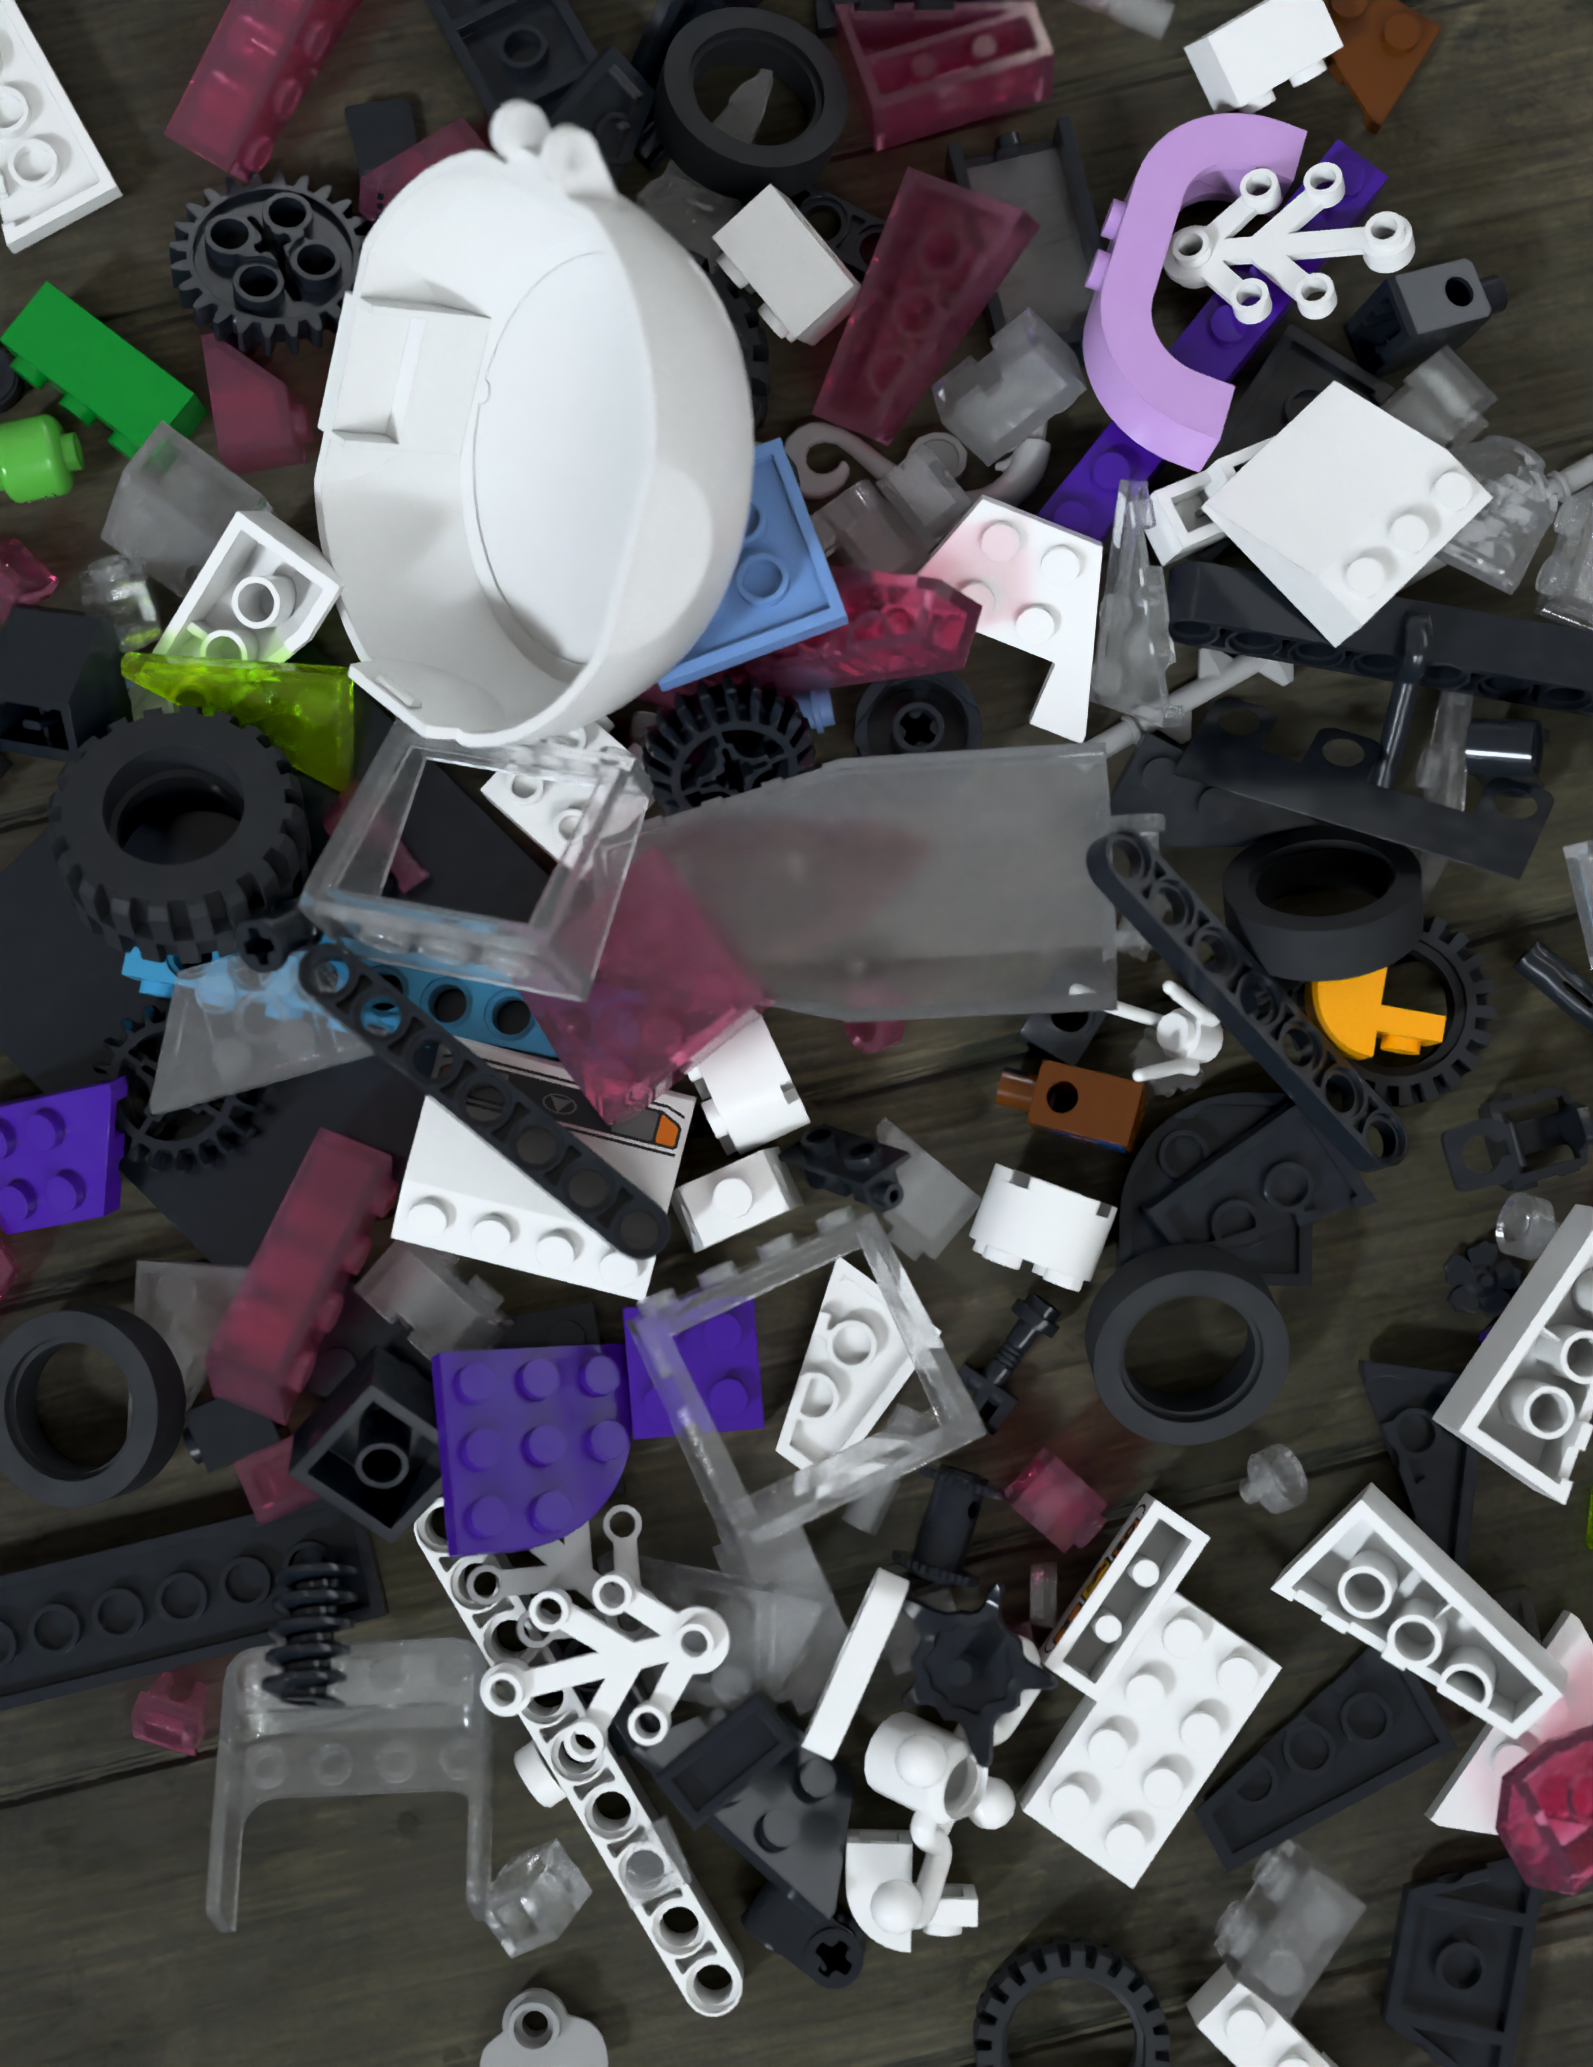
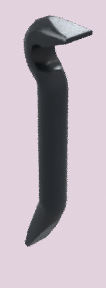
M1404 612V656L1395 675L1379 741L1381 753L1373 766L1370 779L1371 784L1394 790L1420 681L1426 672L1432 653L1433 627L1430 615L1426 613Z

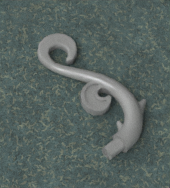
M1037 409L1025 410L1021 438L1014 441L1013 454L995 464V470L1003 471V474L993 483L980 489L948 491L939 488L928 479V474L934 468L942 469L945 473L946 484L951 486L960 480L966 471L967 452L961 441L948 433L932 432L919 437L909 448L905 470L893 464L854 434L824 422H809L796 428L785 439L783 444L786 453L797 466L800 491L805 499H824L838 491L849 477L850 467L846 461H840L833 471L826 474L816 473L808 467L807 454L809 449L816 444L830 443L838 445L849 453L901 501L923 513L960 521L982 494L1017 507L1034 492L1043 478L1051 450V444L1046 441L1049 414L1046 411Z

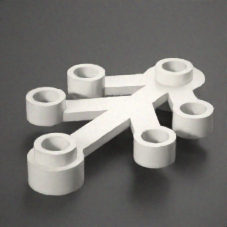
M1330 162L1319 163L1311 167L1304 176L1305 190L1253 236L1233 238L1257 214L1268 213L1280 203L1281 190L1276 174L1269 169L1260 168L1250 171L1243 177L1240 183L1241 196L1209 225L1188 226L1172 235L1163 267L1168 277L1183 287L1197 289L1208 285L1232 306L1238 321L1244 324H1256L1266 319L1272 310V300L1268 287L1260 279L1248 278L1242 280L1228 267L1252 264L1297 302L1298 309L1304 317L1315 320L1328 316L1336 307L1337 296L1333 281L1323 273L1308 274L1292 260L1363 255L1364 262L1371 270L1379 273H1392L1404 268L1411 261L1415 253V242L1409 221L1403 216L1390 211L1375 214L1367 221L1364 227L1298 232L1320 211L1335 206L1345 195L1342 171L1337 165ZM1323 182H1333V185L1327 189H1315ZM1259 188H1270L1262 195H1252ZM1394 234L1390 238L1379 239L1382 236ZM1199 251L1195 255L1187 256L1192 252ZM1319 291L1326 293L1319 300H1306V298L1314 292ZM1250 297L1261 298L1254 305H1242V303Z
M617 1570L607 1572L596 1582L593 1588L592 1596L596 1607L608 1615H618L625 1611L660 1634L635 1641L573 1604L569 1594L558 1587L545 1588L530 1603L529 1616L532 1623L540 1630L547 1632L561 1629L596 1651L532 1668L525 1661L518 1658L501 1659L484 1674L480 1683L481 1699L491 1712L499 1716H514L522 1712L535 1696L605 1678L584 1717L577 1719L569 1727L564 1737L567 1753L577 1761L589 1762L597 1758L605 1748L608 1741L607 1729L640 1670L668 1662L650 1700L641 1702L631 1713L628 1720V1731L637 1743L645 1746L655 1745L669 1731L671 1726L670 1713L692 1674H704L714 1670L723 1662L729 1651L730 1632L720 1614L711 1608L700 1605L688 1606L677 1612L635 1587L633 1579L627 1573ZM605 1583H619L625 1590L624 1602L614 1604L608 1601L603 1590ZM552 1598L560 1604L562 1609L560 1619L550 1620L543 1615L541 1611L543 1599ZM691 1630L701 1632L707 1640L706 1650L702 1652L691 1651L685 1644V1633ZM496 1681H510L516 1689L515 1699L511 1701L501 1699L495 1691ZM644 1712L655 1714L661 1723L660 1731L656 1733L645 1732L639 1724V1715ZM582 1728L591 1730L597 1738V1746L593 1749L582 1748L576 1741V1731Z

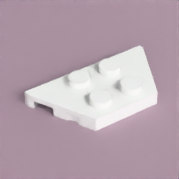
M1563 1610L1540 1644L1568 1671L1564 1695L1517 1739L1512 1738L1490 1723H1486L1424 1814L1438 1826L1573 1847L1593 1817V1643L1580 1619L1571 1612Z

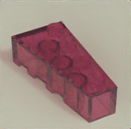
M907 167L812 414L835 426L889 446L1041 226L1024 209Z
M319 1128L205 1356L213 1397L221 1398L267 1417L274 1422L286 1425L298 1395L304 1389L312 1373L316 1354L325 1333H330L339 1317L345 1299L342 1294L351 1274L357 1275L366 1261L372 1244V1239L368 1235L376 1216L385 1218L395 1200L399 1182L393 1180L391 1155L325 1128Z

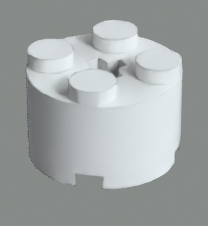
M757 1005L687 1037L686 1043L676 1047L691 1082H694L701 1099L705 1100L712 1097L701 1103L716 1138H719L727 1156L737 1151L742 1155L811 1123Z
M995 1163L969 1237L976 1240L972 1250L982 1254V1257L1015 1270H1019L1023 1259L1033 1262V1273L1043 1276V1279L1080 1292L1083 1281L1091 1282L1118 1208Z

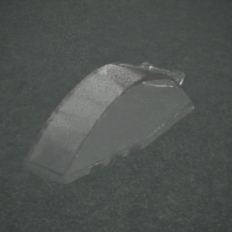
M1086 742L839 758L823 763L822 768L787 779L779 777L761 783L762 787L727 798L719 796L701 802L702 806L667 817L659 815L584 839L587 957L589 970L849 1023L1117 1010L1118 951L1153 949V947L1136 929L1117 930L1116 907L1090 878L1086 867V853L1090 844L1096 839L1116 829L1126 827L1139 832L1159 853V834L1166 832L1165 815L1149 813L1111 816L1106 744L1104 742ZM1112 845V847H1111V849H1110V860H1111V863H1112V865H1113V867H1114L1113 845ZM1156 893L1154 908L1160 920H1162L1161 894Z

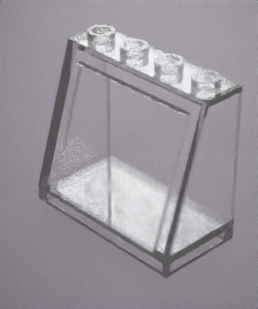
M396 718L310 874L297 908L334 943L349 949L360 959L587 1003L654 785L639 764L637 758L630 752L617 747L603 746L597 752L576 748L571 743L560 738L548 737L539 740V742L533 741L517 745L471 748L462 746L456 740L422 737L404 721ZM427 760L594 788L529 924L381 897Z
M851 1206L831 1212L815 1221L819 1232L797 1242L792 1233L768 1241L756 1248L760 1259L739 1269H736L733 1260L716 1265L696 1276L700 1283L699 1287L678 1297L673 1287L655 1293L636 1303L641 1314L626 1320L721 1538L743 1552L987 1434L975 1405L874 1212H860L854 1215ZM861 1248L932 1407L748 1495L671 1336Z

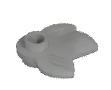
M542 1988L523 1990L510 2000L503 2015V2031L487 2043L480 2060V2067H608L609 2065L607 2046L598 2028L589 2020L568 2014L561 1999L553 1992ZM539 2011L546 2016L548 2025L542 2030H532L526 2025L524 2016L528 2012Z

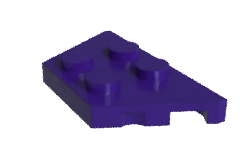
M125 1076L0 1103V1226L7 1235L104 1217L120 1208L122 1180L119 1176L118 1166L123 1158L125 1133L115 1130L117 1101L127 1097L128 1084Z

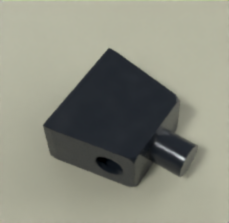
M1463 258L1386 278L1345 323L1343 328L1358 366L1377 378H1382L1460 348L1491 318V315L1503 312L1506 309L1508 302L1507 290L1504 282L1497 275H1490L1479 279L1473 262Z

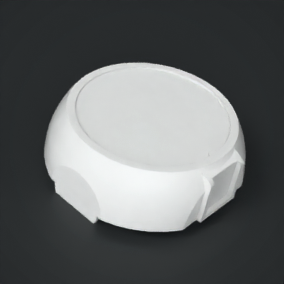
M523 100L509 101L502 105L494 116L491 124V139L493 146L499 153L470 150L448 157L426 169L404 187L386 207L370 230L362 246L353 292L345 291L317 427L324 432L314 477V498L322 554L345 585L335 604L345 631L361 661L350 664L348 677L422 737L456 740L462 746L471 748L525 744L574 731L622 708L661 680L691 650L706 630L723 599L740 554L748 520L753 481V418L744 362L734 329L710 281L688 252L644 210L616 193L597 146L587 132L572 125H563L551 131L541 110Z

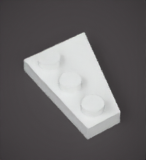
M838 1255L775 1450L826 1489L833 1483L942 1332Z

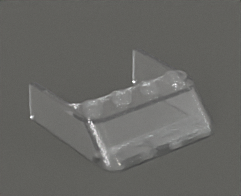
M454 1637L341 1642L352 1647L351 1655L332 1659L331 1666L349 1674L348 1682L328 1686V1694L346 1702L345 1707L341 1709L308 1708L285 1704L262 1690L261 1684L265 1677L281 1673V1671L266 1664L265 1653L270 1649L284 1645L257 1646L246 1649L236 1655L226 1669L223 1682L205 1908L207 1916L220 1932H235L242 1834L247 1818L262 1803L284 1798L440 1791L460 1793L469 1799L466 1900L475 1921L490 1920L494 1756L490 1710L485 1706L480 1695V1683L487 1672L484 1655L477 1645L467 1639Z

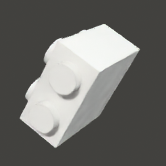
M607 716L601 717L574 731L521 744L480 789L493 806L579 883L584 880L655 802L653 794L649 793L645 780L647 774L644 772L641 761L643 748L635 742L628 749L623 747L609 734L615 725Z

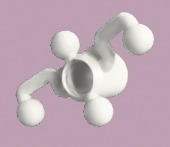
M1017 1635L1022 1639L1026 1658L1042 1668L1038 1650L1033 1642L1024 1636ZM1024 1690L1021 1693L1020 1706L1012 1713L1002 1714L997 1719L994 1726V1746L1002 1744L1013 1734L1041 1690ZM905 1711L892 1714L880 1724L870 1740L865 1755L864 1767L867 1783L875 1792L915 1811L910 1829L912 1840L921 1850L926 1852L916 1887L908 1881L890 1879L880 1884L872 1895L870 1903L872 1919L884 1932L901 1935L913 1929H922L934 1917L952 1860V1846L948 1835L954 1822L968 1816L977 1827L996 1830L1008 1823L1014 1814L1016 1806L1014 1793L1010 1786L1000 1778L988 1777V1769L977 1765L965 1731L960 1724L957 1725L954 1732H951L924 1718Z

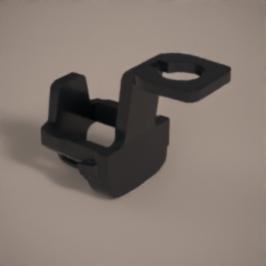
M1555 1086L1536 1089L1532 1094L1512 1098L1511 1092L1491 1097L1489 1102L1480 1104L1478 1120L1446 1130L1442 1133L1440 1139L1451 1179L1457 1191L1468 1192L1500 1185L1506 1191L1517 1190L1520 1192L1539 1187L1538 1180L1555 1175L1565 1176L1579 1171L1581 1166L1586 1165L1588 1161V1147L1593 1143V1121L1588 1106L1574 1101L1565 1087L1556 1088ZM1557 1098L1559 1109L1554 1114L1520 1123L1511 1122L1507 1118L1505 1111ZM1475 1135L1484 1136L1493 1169L1485 1174L1472 1172L1465 1166L1462 1160L1464 1144ZM1563 1144L1568 1145L1573 1152L1574 1159L1523 1172L1522 1166L1528 1165L1525 1158L1526 1155Z

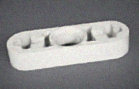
M882 1568L877 1569L809 1720L801 1741V1747L829 1760L834 1758L900 1611L910 1581Z

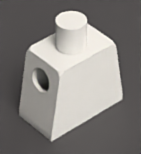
M778 1146L753 1153L684 1184L672 1192L671 1204L694 1254L804 1205L786 1162L779 1160L778 1155L781 1151Z

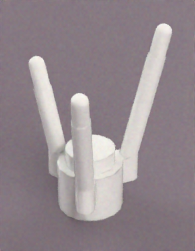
M1171 980L1163 983V990L1184 1008L1174 1009L1166 1015L1080 989L1072 990L1070 997L1075 1002L1157 1029L1158 1043L1169 1057L1174 1058V1060L1136 1069L1133 1072V1079L1135 1081L1154 1080L1180 1073L1195 1076L1199 1072V1064L1211 1061L1217 1056L1222 1047L1223 1029L1219 1019L1208 1007Z

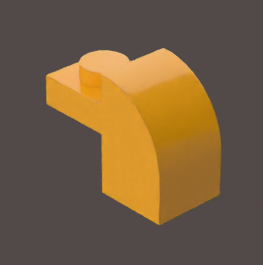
M1387 967L1350 979L1321 982L1306 981L1304 997L1308 1018L1342 1056L1357 1061L1373 1057L1376 1038L1381 1039V1050L1406 1055H1420L1421 1046L1427 1047L1442 1042L1446 1016L1381 1005Z

